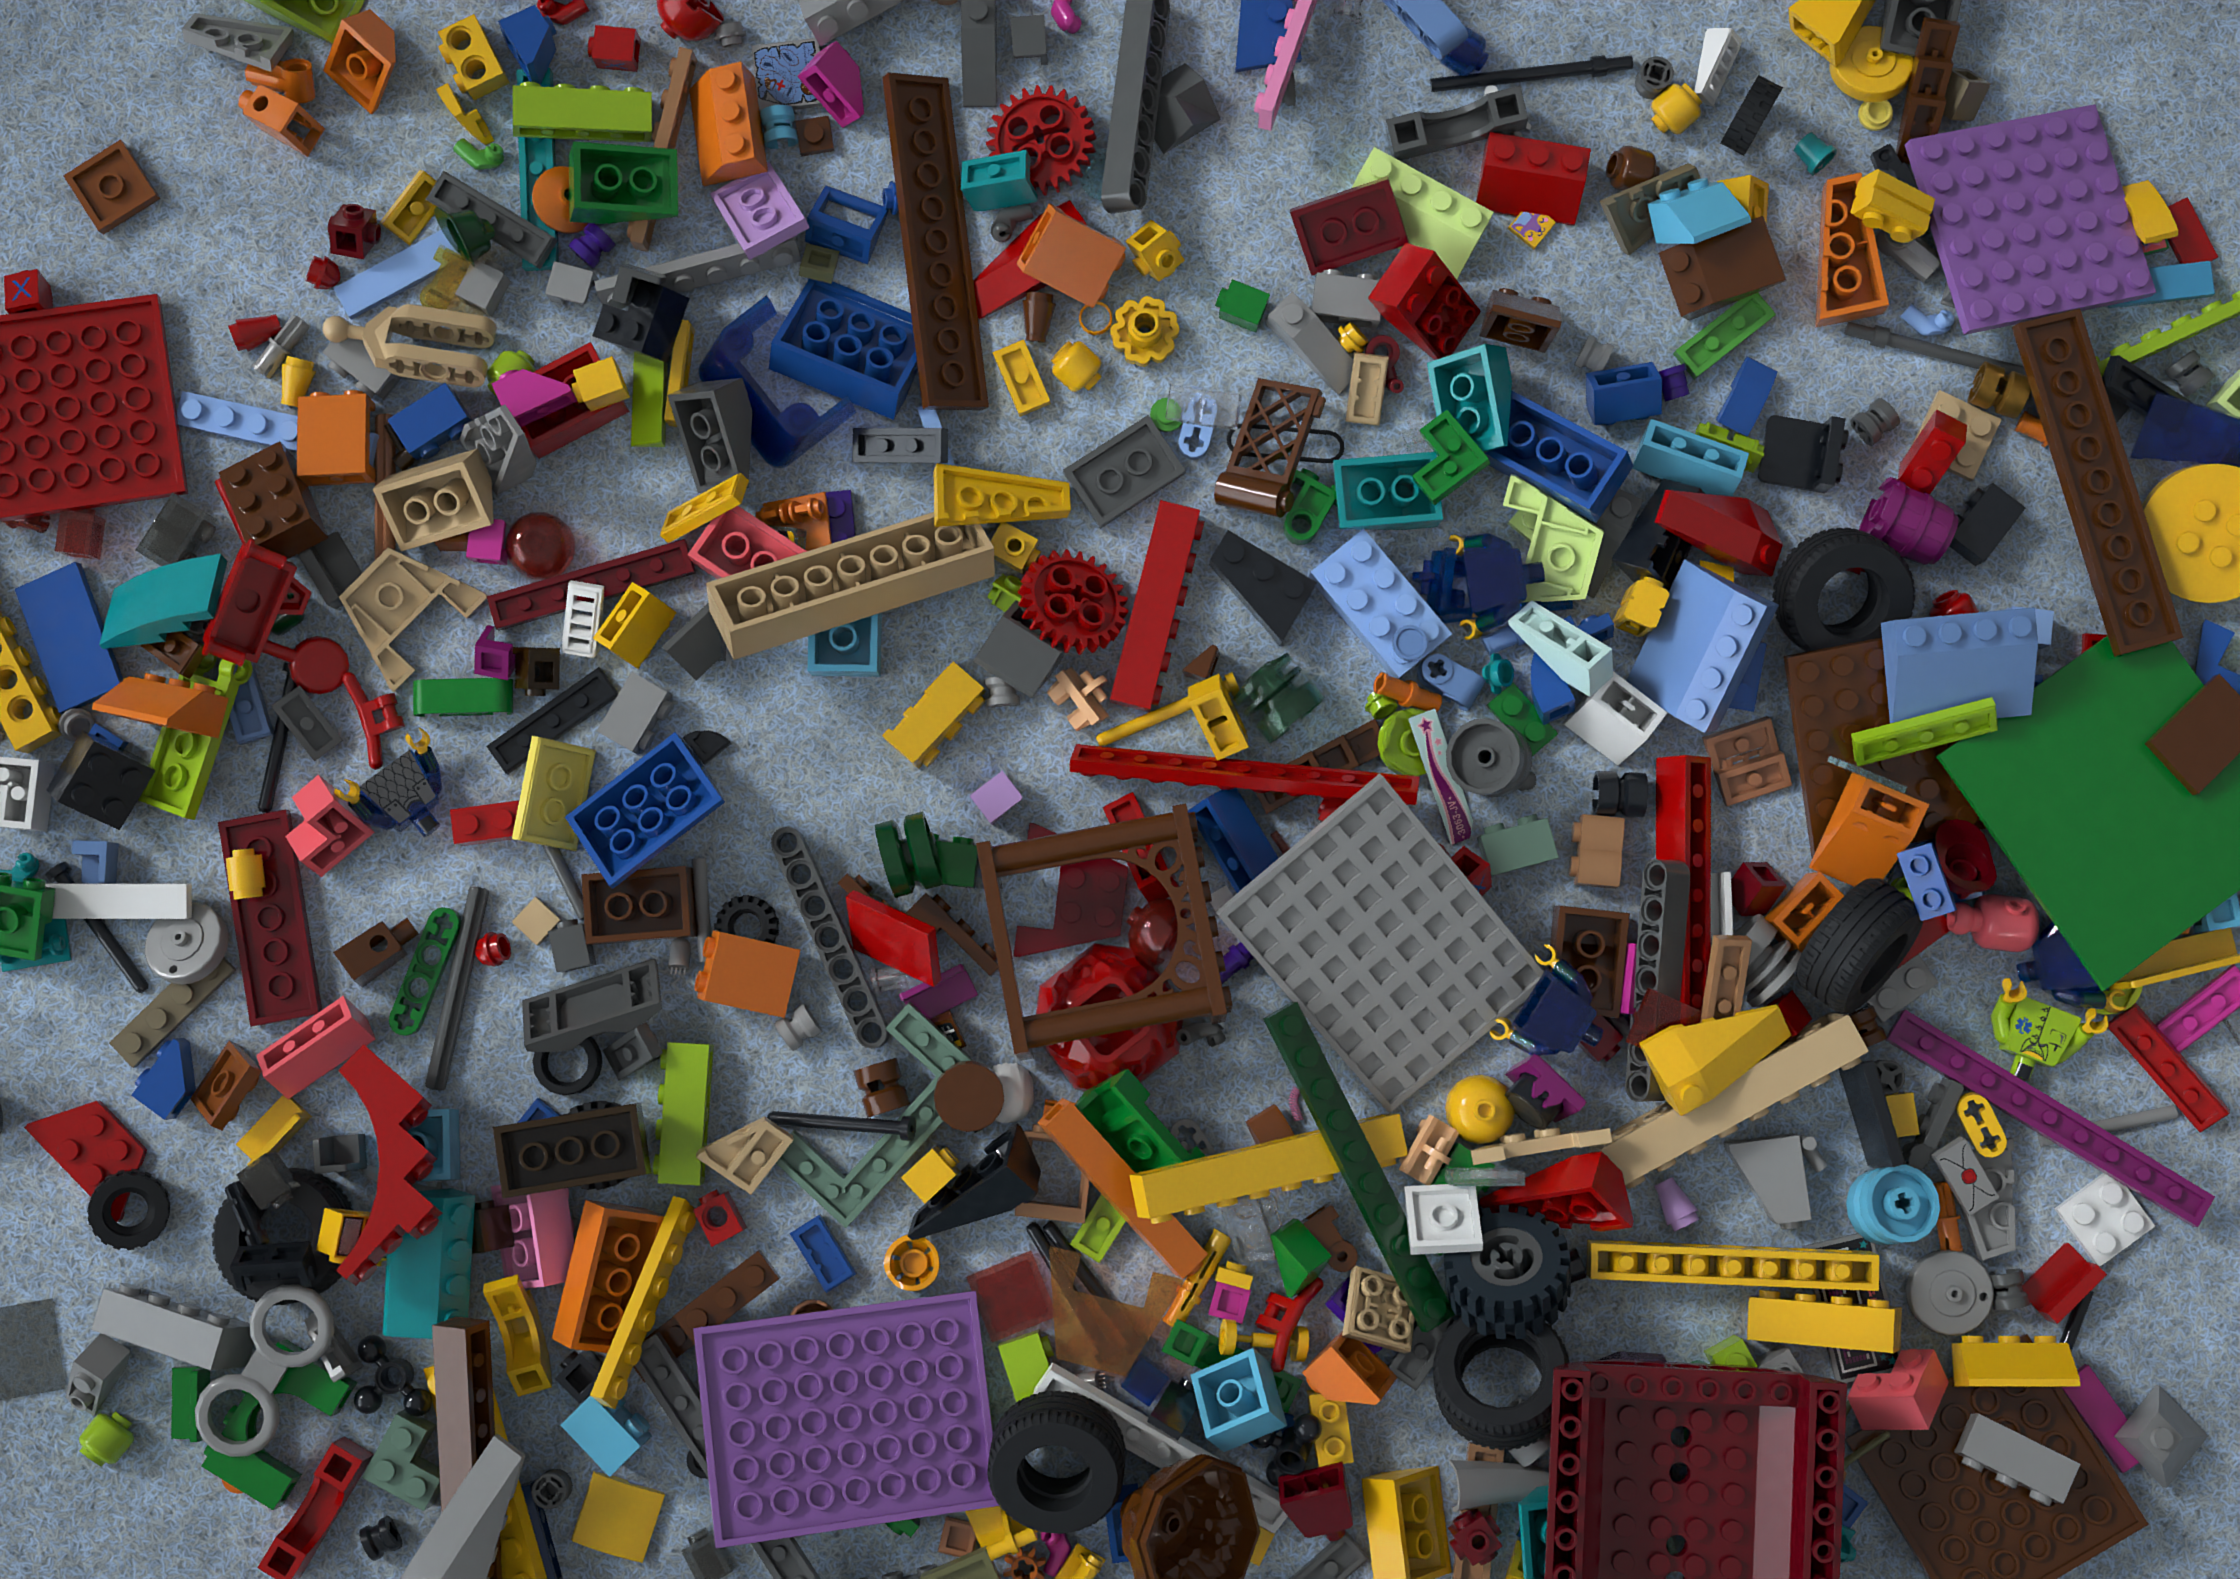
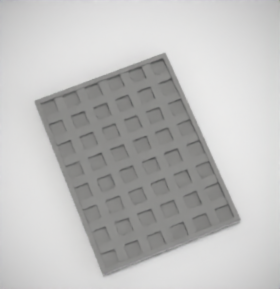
M1380 773L1215 911L1291 1001L1298 1002L1304 1016L1389 1114L1497 1024L1495 1019L1505 1018L1523 1003L1544 973L1532 956Z

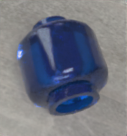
M1467 26L1465 28L1468 32V39L1439 60L1442 66L1462 76H1468L1474 70L1479 72L1489 56V53L1485 52V37Z

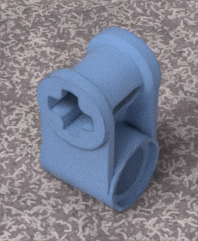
M1442 654L1428 656L1419 664L1417 669V677L1421 684L1440 694L1447 702L1451 703V700L1459 704L1458 708L1463 711L1470 710L1486 683V680L1476 672L1459 665ZM1438 664L1440 666L1438 672L1442 675L1432 678L1430 676L1432 670L1429 667Z

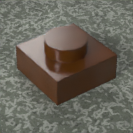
M829 116L795 121L801 157L835 151Z

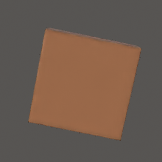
M946 1516L938 1552L956 1557L973 1552L977 1538L970 1522Z

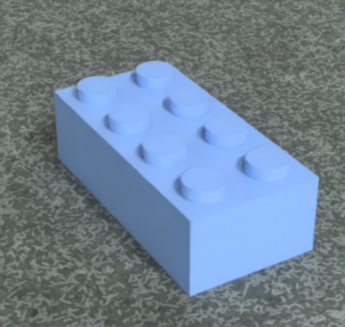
M1364 528L1309 574V578L1317 582L1315 587L1391 677L1401 679L1452 635L1450 630ZM1407 625L1417 626L1422 629L1428 640L1425 653L1420 658L1412 661L1403 660L1398 657L1392 646L1395 633Z

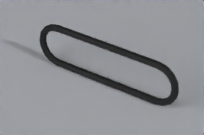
M1242 424L1233 426L1228 432L1227 445L1232 452L1234 449L1231 442L1232 434L1235 430L1241 428ZM1255 424L1252 427L1253 429L1270 430L1268 425ZM1290 427L1285 431L1298 432V429ZM1310 429L1309 433L1334 436L1340 444V450L1331 459L1301 457L1300 461L1333 463V460H1339L1343 455L1345 449L1344 441L1336 432ZM1253 452L1244 455L1246 457H1257L1256 453ZM1261 453V455H1262L1263 458H1265L1266 456L1270 455V454ZM1285 456L1279 458L1281 460H1286Z

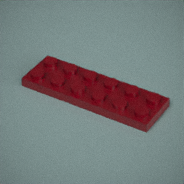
M285 809L218 822L227 883L226 858L233 857V850L254 848V854H262L266 886L262 888L263 896L234 899L233 891H229L250 1027L317 1014L322 1010L299 862L296 853L285 837L293 830L290 810Z

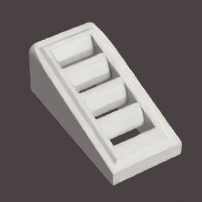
M1709 28L1705 32L1694 91L1705 105L1714 106L1740 49L1742 39L1732 28Z
M570 580L568 583L562 638L563 653L594 658L598 654L601 644L594 640L593 637L603 624L604 586ZM577 596L593 598L594 603L577 600ZM576 611L592 612V615L576 613ZM576 624L591 626V629L576 627Z

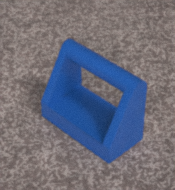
M826 185L807 217L809 228L805 232V242L840 251V255L868 265L889 209ZM828 201L875 217V220L870 229H866L825 214L824 211Z

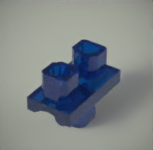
M1446 547L1444 550L1432 551L1431 560L1423 561L1422 572L1412 573L1411 580L1421 583L1420 595L1427 596L1426 603L1434 613L1460 609L1465 605L1466 594L1464 590L1452 588L1453 577H1465L1462 556L1456 555L1455 548Z

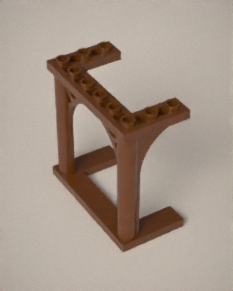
M1186 803L1172 806V812L997 846H992L990 841L976 843L1013 1050L1020 1061L1034 1059L1032 1048L1194 1017H1210L1211 1024L1226 1021L1227 1013H1230L1233 1007L1229 985L1222 987L1220 972L1226 971L1222 950L1215 951L1213 937H1219L1215 915L1208 917L1206 903L1212 902L1209 882H1201L1199 868L1205 867L1202 847L1194 846V843H1198L1197 820L1195 812L1188 813ZM1153 844L1147 859H1141L1137 855V849L1146 851L1145 846ZM1164 848H1173L1177 854L1175 863L1167 870H1158L1155 866L1157 854ZM1129 849L1128 853L1120 852L1121 850ZM1097 859L1123 860L1135 864L1152 874L1169 894L1175 908L1178 923L1175 950L1163 973L1148 987L1128 997L1024 1017L1000 889H1003L1001 877ZM1183 865L1184 870L1179 875V882L1183 881V884L1180 887H1174L1171 884L1170 877L1177 873ZM1188 894L1190 902H1181L1183 898ZM1183 909H1188L1191 915L1189 918L1184 919L1181 917L1180 912ZM1194 923L1196 932L1192 931L1186 926H1190ZM1192 941L1196 944L1195 946L1192 945V949L1197 955H1200L1201 960L1195 956L1185 954L1184 944L1186 942ZM1181 962L1193 964L1199 970V980L1195 983H1187L1181 980L1176 974V966ZM1171 980L1182 991L1174 993L1172 988L1167 992H1163V984L1165 981ZM1153 992H1155V994L1157 995L1154 997H1148Z

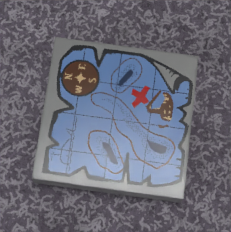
M816 38L751 46L759 111L773 105H789L794 110L823 106L797 77L820 51V45Z

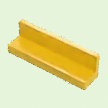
M2225 928L2173 939L2109 987L2110 991L2137 988L2240 963V954H2237L2231 928Z

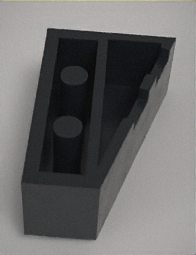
M1663 479L1611 560L1634 583L1637 580H1643L1644 577H1651L1664 584L1663 588L1669 592L1684 559L1688 557L1692 545L1654 523L1665 490L1705 493L1699 487Z

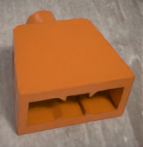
M263 85L258 86L254 92L245 90L239 97L238 105L243 109V115L263 132L307 157L325 130L298 103ZM291 120L310 129L304 140L297 136L296 132L287 128Z

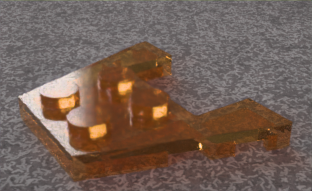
M1050 1246L1049 1256L1056 1358L1126 1376L1182 1287L1183 1279L1153 1272L1144 1308L1074 1291L1073 1286L1081 1253Z

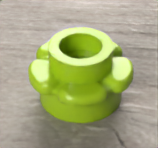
M1375 692L1368 696V702L1365 705V711L1371 713L1376 720L1390 716L1398 708V704L1394 699Z

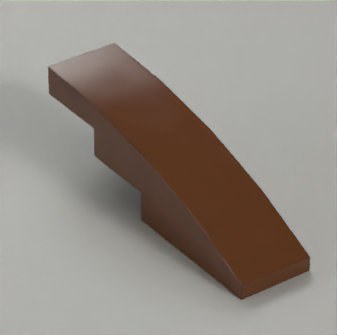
M1924 17L1912 65V75L1908 83L1897 141L1896 154L1901 163L1910 164L1905 144L1910 139L1935 135L1939 132L1947 102L1945 94L1954 64L1952 56L1960 30L1958 21Z
M1373 719L1287 764L1353 770L1380 756L1378 737L1381 728L1377 720ZM1274 791L1256 793L1266 814L1301 797Z

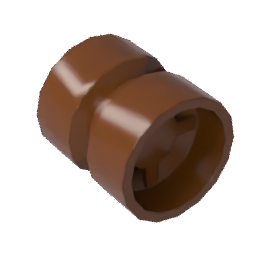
M897 1058L853 1071L858 1089L865 1091L866 1094L862 1098L867 1118L910 1105L905 1086L900 1085L898 1082L902 1074ZM881 1079L885 1089L879 1090L877 1080Z

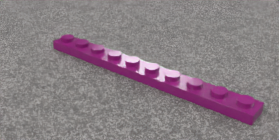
M1907 1010L1901 1011L1885 1041L1946 1078L1962 1084L1969 1092L1979 1093L1986 1098L1989 1104L2192 1227L2200 1225L2215 1198L2212 1194Z

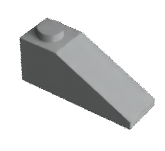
M1291 292L1268 314L1266 325L1339 395L1350 384L1353 359L1319 317L1297 295Z

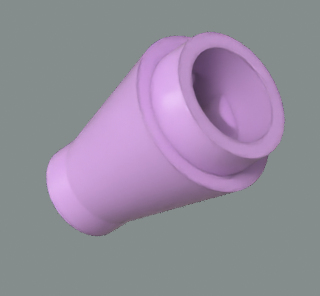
M1673 1177L1654 1186L1659 1196L1667 1226L1671 1225L1674 1232L1700 1220L1696 1214L1698 1209L1677 1185Z

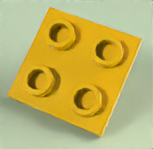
M1000 1506L965 1511L980 1547L987 1546L986 1549L991 1561L1010 1552L1012 1555L1019 1553V1548L1038 1540L1036 1533L1039 1531L1023 1526L1015 1521Z

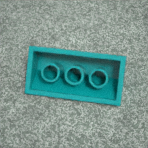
M454 1188L419 1191L442 1214L437 1218L439 1219L437 1226L428 1235H422L417 1240L406 1232L402 1236L403 1241L393 1253L387 1254L383 1317L384 1336L432 1339V1325L456 1316L469 1317L475 1195Z

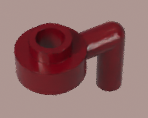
M1377 335L1366 344L1365 354L1376 355V348L1381 345L1387 348L1389 360L1385 384L1389 391L1400 393L1404 389V384L1398 379L1394 367L1400 356L1399 345L1389 336Z

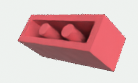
M343 995L261 1051L256 1057L263 1078L287 1099H290L351 1057L363 1044L367 1046L376 1039L365 1015Z

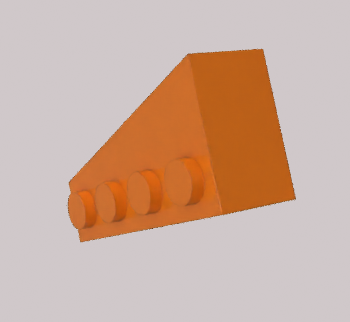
M1861 172L1827 179L1822 189L1816 327L1884 314L1889 306L1874 230L1863 225L1862 219L1850 213L1853 200L1856 198L1855 192L1858 181L1862 178Z

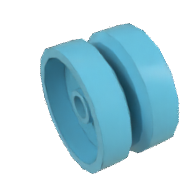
M1906 1164L1896 1167L1871 1169L1861 1174L1850 1186L1846 1200L1848 1218L1855 1231L1866 1241L1878 1245H1895L1918 1241L1931 1232L1937 1224L1940 1212L1939 1195L1931 1179L1921 1170Z

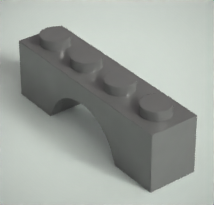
M1521 86L1488 93L1471 104L1453 110L1437 113L1418 111L1386 119V133L1392 157L1401 161L1488 138L1490 132L1508 134L1524 130L1527 126L1528 115Z

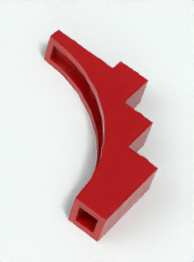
M364 1044L338 1070L356 1090L369 1113L377 1138L379 1157L377 1192L368 1222L355 1247L336 1270L355 1286L360 1281L365 1282L375 1273L378 1267L376 1264L385 1254L393 1253L403 1241L402 1236L406 1232L418 1240L422 1235L426 1236L434 1230L439 1222L437 1218L442 1214L436 1206L413 1187L416 1181H422L430 1174L434 1167L433 1163L437 1158L408 1133L412 1127L419 1126L426 1119L428 1109L432 1105Z

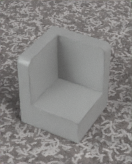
M554 261L545 294L551 302L564 305L565 301L585 305L591 285H595L594 281L599 280L594 271Z

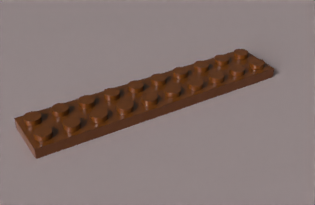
M888 72L882 78L922 407L928 410H984L989 407L963 194L961 191V177L948 78Z
M2080 308L2016 324L2012 327L2114 657L2184 638Z

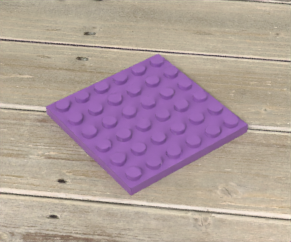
M2095 104L1914 138L1905 144L1918 190L1935 198L1932 213L1929 215L1931 217L1929 225L1964 335L2016 325L2021 322L2079 308L2081 311L2144 299L2156 293L2140 240L2136 235L2124 199L2125 194Z

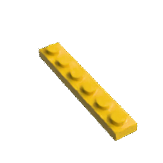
M676 1196L672 1197L590 1393V1396L603 1406L616 1409L619 1400L624 1397L628 1387L627 1380L630 1372L641 1357L642 1343L647 1332L652 1329L655 1323L656 1309L660 1300L667 1294L669 1278L673 1268L681 1260L682 1246L687 1234L695 1226L696 1216L693 1212L695 1208L686 1199Z

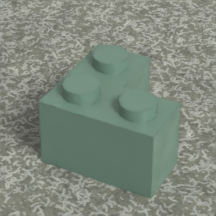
M405 1409L398 1412L393 1418L362 1478L422 1511L434 1505L440 1494L439 1466L420 1457L431 1437L436 1424L421 1416H411Z

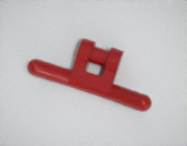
M346 672L342 676V681L356 706L367 740L369 766L374 770H378L383 765L380 735L405 727L403 718L398 716L395 707L398 702L395 693L385 694L369 701L355 674ZM382 710L385 720L376 723L373 712Z
M1320 1277L1316 1278L1299 1292L1294 1300L1270 1292L1265 1301L1267 1307L1263 1314H1259L1255 1325L1268 1333L1277 1334L1270 1364L1274 1372H1281L1284 1369L1290 1338L1303 1311L1324 1286V1282ZM1280 1311H1285L1282 1320H1277Z

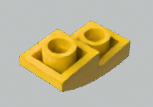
M2149 180L2122 186L2125 194L2124 199L2136 235L2144 244L2159 243L2164 239L2178 236V228L2169 208Z

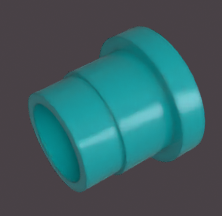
M1813 132L1804 136L1793 150L1808 166L1807 171L1812 176L1830 163L1837 153L1835 147L1832 145L1827 146Z

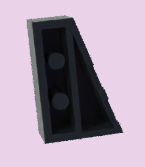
M1227 530L1209 563L1214 572L1234 595L1239 598L1279 646L1282 644L1317 584L1314 580Z

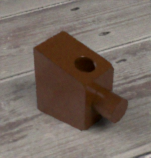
M405 918L391 929L382 921L333 953L353 981L363 988L408 955L402 946L419 935V933L408 918ZM385 939L387 940L388 945L384 951L376 952L372 950Z

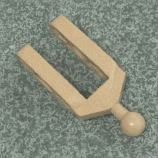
M405 304L399 308L388 306L367 322L365 327L350 325L345 318L340 316H331L323 323L322 331L324 336L334 343L343 342L347 338L363 340V344L375 367L387 369L394 375L476 388L484 384L488 370L487 362L481 357L473 354L404 343H390L392 333L410 338L485 349L493 345L497 326L493 320L481 315Z

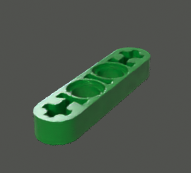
M437 908L427 920L389 1016L390 1028L398 1035H413L423 1025L459 935L462 920L459 913L454 909ZM448 913L450 915L449 921L453 923V927L451 929L445 928L441 938L448 939L447 944L445 945L437 940H429L431 933L438 936L441 925L437 923L438 917L444 918ZM432 945L437 946L441 951V959L435 965L427 964L423 956L426 948ZM416 978H423L428 983V992L421 998L415 997L411 992V984ZM406 998L413 1003H422L421 1009L413 1007L410 1018L414 1020L413 1026H406L403 1030L401 1028L402 1022L398 1020L399 1014L405 1015L410 1005L403 1004L404 999Z

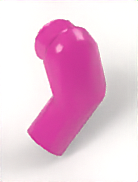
M1054 0L1051 7V15L1057 26L1062 31L1067 30L1070 34L1078 32L1082 21L1079 16L1075 15L1070 6L1072 0Z

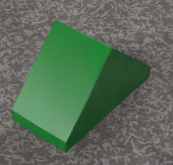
M1295 1218L1270 1234L1286 1295L1290 1298H1293L1318 1278L1332 1257L1303 1223Z

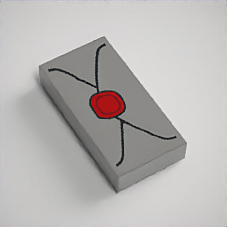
M1960 1136L1931 1154L1965 1214L1971 1216L1999 1198L1965 1138Z

